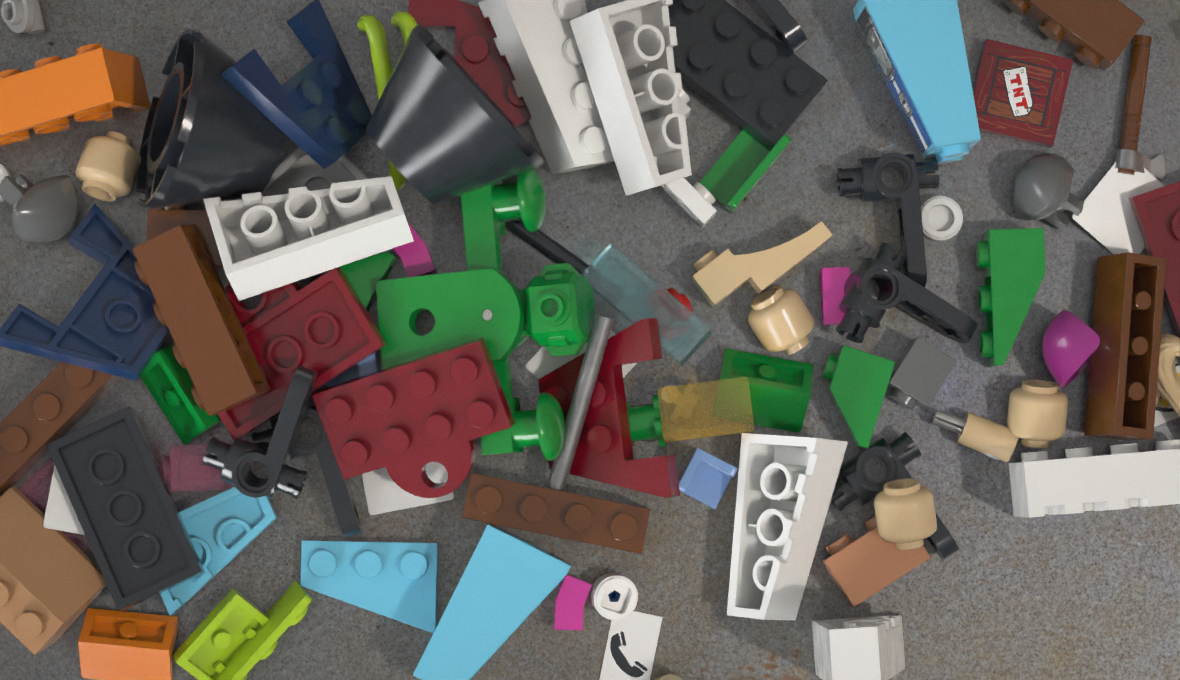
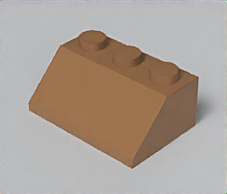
M13 486L0 496V622L34 655H37L57 642L107 584L99 566L62 531L43 527L45 515L23 493Z

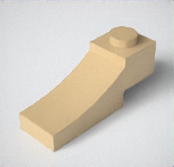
M821 221L800 236L764 251L733 255L729 249H726L719 255L713 249L693 265L698 272L692 276L691 281L712 308L746 281L760 294L827 242L833 235Z

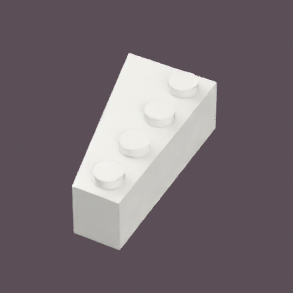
M483 0L478 4L484 18L489 17L497 35L494 41L501 56L505 54L516 79L512 83L518 97L523 96L531 114L530 125L551 173L558 174L589 169L613 162L614 157L570 24V20L587 13L585 0Z
M626 0L598 8L570 20L626 196L692 175L686 118L679 111L678 93L683 91L681 73H675L673 47L678 45L676 27L670 26L668 6L673 4V0Z
M392 176L332 183L330 189L309 191L307 186L289 188L288 194L263 197L261 192L242 194V199L221 201L220 197L203 199L225 274L238 301L414 241Z
M742 433L727 615L761 620H796L848 444L847 441Z
M1180 439L1156 441V451L1138 452V443L1110 445L1111 455L1093 456V447L1065 449L1066 458L1048 460V451L1020 453L1021 462L1008 463L1013 516L1031 518L1045 516V514H1074L1091 510L1104 511L1138 506L1150 507L1180 504Z
M902 615L812 620L815 673L822 680H889L905 669Z

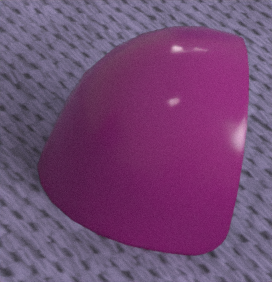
M1062 310L1052 319L1046 328L1042 342L1044 362L1061 390L1067 387L1089 366L1090 356L1097 350L1100 344V338L1097 333L1067 310Z

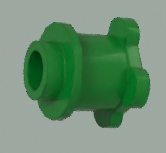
M660 394L653 395V404L631 406L630 401L626 402L632 446L635 445L636 441L658 439L659 447H666L665 414Z

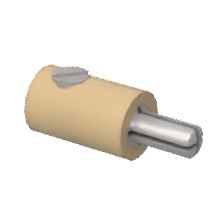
M939 409L933 413L932 424L957 433L956 443L996 460L1004 462L1010 460L1019 437L1013 435L1007 426L971 412H967L964 419Z

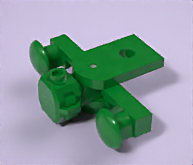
M533 169L519 174L517 182L502 184L499 181L461 195L467 271L375 281L379 331L387 343L386 346L381 348L382 370L484 337L515 423L511 428L482 436V455L524 452L525 447L540 446L544 457L548 461H552L560 455L565 440V419L561 406L553 395L543 392L538 399L537 409L521 411L520 398L512 397L509 356L516 347L526 342L529 337L540 346H544L553 357L578 355L583 345L589 341L595 320L593 288L588 278L583 274H579L570 263L545 265L540 275L534 277L522 290H518L514 283L502 273L499 236H506L505 222L522 220L526 229L530 233H534L540 229L545 219L546 193L539 174ZM428 309L435 319L434 328L429 334L421 335L416 329L415 320L422 310Z

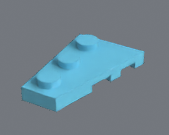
M233 487L179 512L205 573L160 593L170 616L174 615L278 518L270 498L266 496L249 497L242 494L236 487Z
M302 540L300 586L434 633L437 621L438 543Z

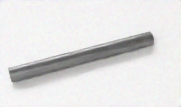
M596 313L565 421L563 449L560 455L554 459L547 486L554 490L564 491L614 321V317L608 314Z

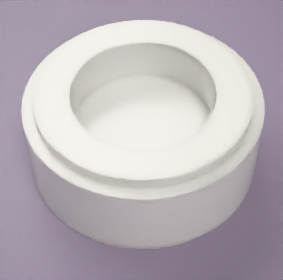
M935 196L921 205L925 238L934 242H943L959 232L963 223V214L960 206L953 199L946 196Z

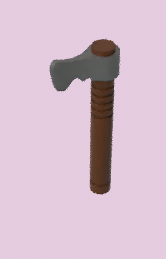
M1134 35L1124 109L1125 116H1123L1124 122L1122 124L1120 147L1115 152V168H1118L1117 173L1134 175L1135 172L1145 173V168L1158 180H1164L1166 178L1165 156L1158 154L1150 160L1147 155L1143 156L1142 153L1137 151L1152 37Z

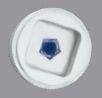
M611 572L600 576L594 582L590 598L593 607L600 615L610 620H620L629 616L635 609L638 602V592L633 582L626 576Z

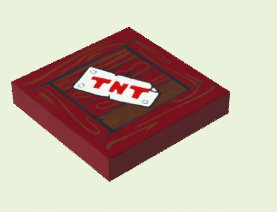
M986 39L983 44L973 86L979 130L1048 148L1053 147L1073 59Z

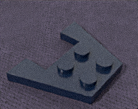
M314 0L286 21L312 59L283 84L278 82L255 48L220 75L316 163L325 169L339 160L367 134L366 127L372 114L320 1Z
M94 204L70 236L69 244L102 263L104 267L59 327L22 304H18L0 328V346L137 381L170 335L168 326L162 325L157 318L153 303L156 301L149 285L144 284L136 272L134 262L137 258L132 249L134 246L102 210Z

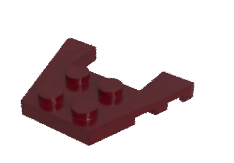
M408 0V13L413 16L417 24L421 23L426 29H455V59L498 105L514 123L516 128L529 124V120L532 118L523 96L518 97L512 83L516 79L505 54L500 55L494 41L497 35L489 17L484 18L480 7L459 0Z
M657 318L641 319L608 339L569 474L667 498L680 496L675 455L634 460L622 365L663 359ZM585 353L538 379L540 395L543 392H547L557 399L563 411L565 421ZM554 460L548 461L549 469L551 470Z

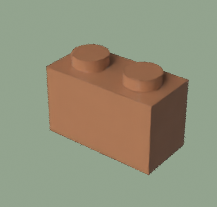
M876 514L863 522L867 529L853 539H851L848 533L837 538L825 547L829 554L820 559L848 604L853 607L931 558L924 546L916 549L901 550L896 548V543L882 539L878 534Z

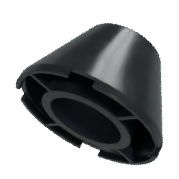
M418 23L412 29L366 127V132L385 156L433 205L533 170L545 162L544 158L521 135L514 123L445 48L441 47L433 38L434 36L421 23Z
M186 29L175 42L162 70V74L169 76L160 98L153 96L139 152L141 163L136 175V192L145 194V200L139 199L138 202L141 207L155 209L204 202L203 199L220 197L223 200L242 197V194L262 193L272 177L281 152L285 133L220 75L236 61L199 31Z

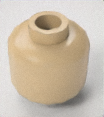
M109 131L106 132L105 136H94L86 141L75 172L76 178L82 184L81 189L83 192L93 198L107 202L115 201L116 197H122L130 193L141 163V156L131 146L132 141L130 138L121 133Z
M780 285L767 289L750 303L752 310L748 314V322L766 351H784L786 355H791L809 343L807 335L812 331L815 322L812 314L796 290L783 289Z
M1037 379L1024 380L1021 387L1013 389L1010 393L1007 427L1013 435L1022 439L1021 444L1023 446L1047 448L1049 441L1061 438L1065 434L1068 397L1065 393L1058 390V384L1055 382Z
M913 478L897 479L883 485L884 490L876 495L874 501L879 536L885 541L896 543V548L901 550L916 549L923 546V539L930 537L937 530L932 491L920 485V481Z

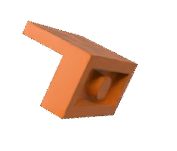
M88 608L78 640L81 676L98 680H172V652L178 632V617Z

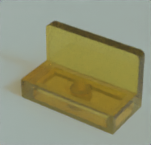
M746 377L658 389L664 442L757 431L755 415L752 410L749 380Z

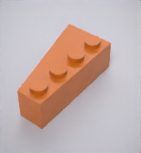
M96 43L75 49V56L63 60L60 56L40 59L34 63L35 68L21 72V69H10L0 72V147L29 140V130L34 129L35 134L57 133L70 129L69 120L74 119L75 122L93 120L101 122L114 118L112 109L127 107L134 109V112L150 109V101L139 57L103 48L102 44Z

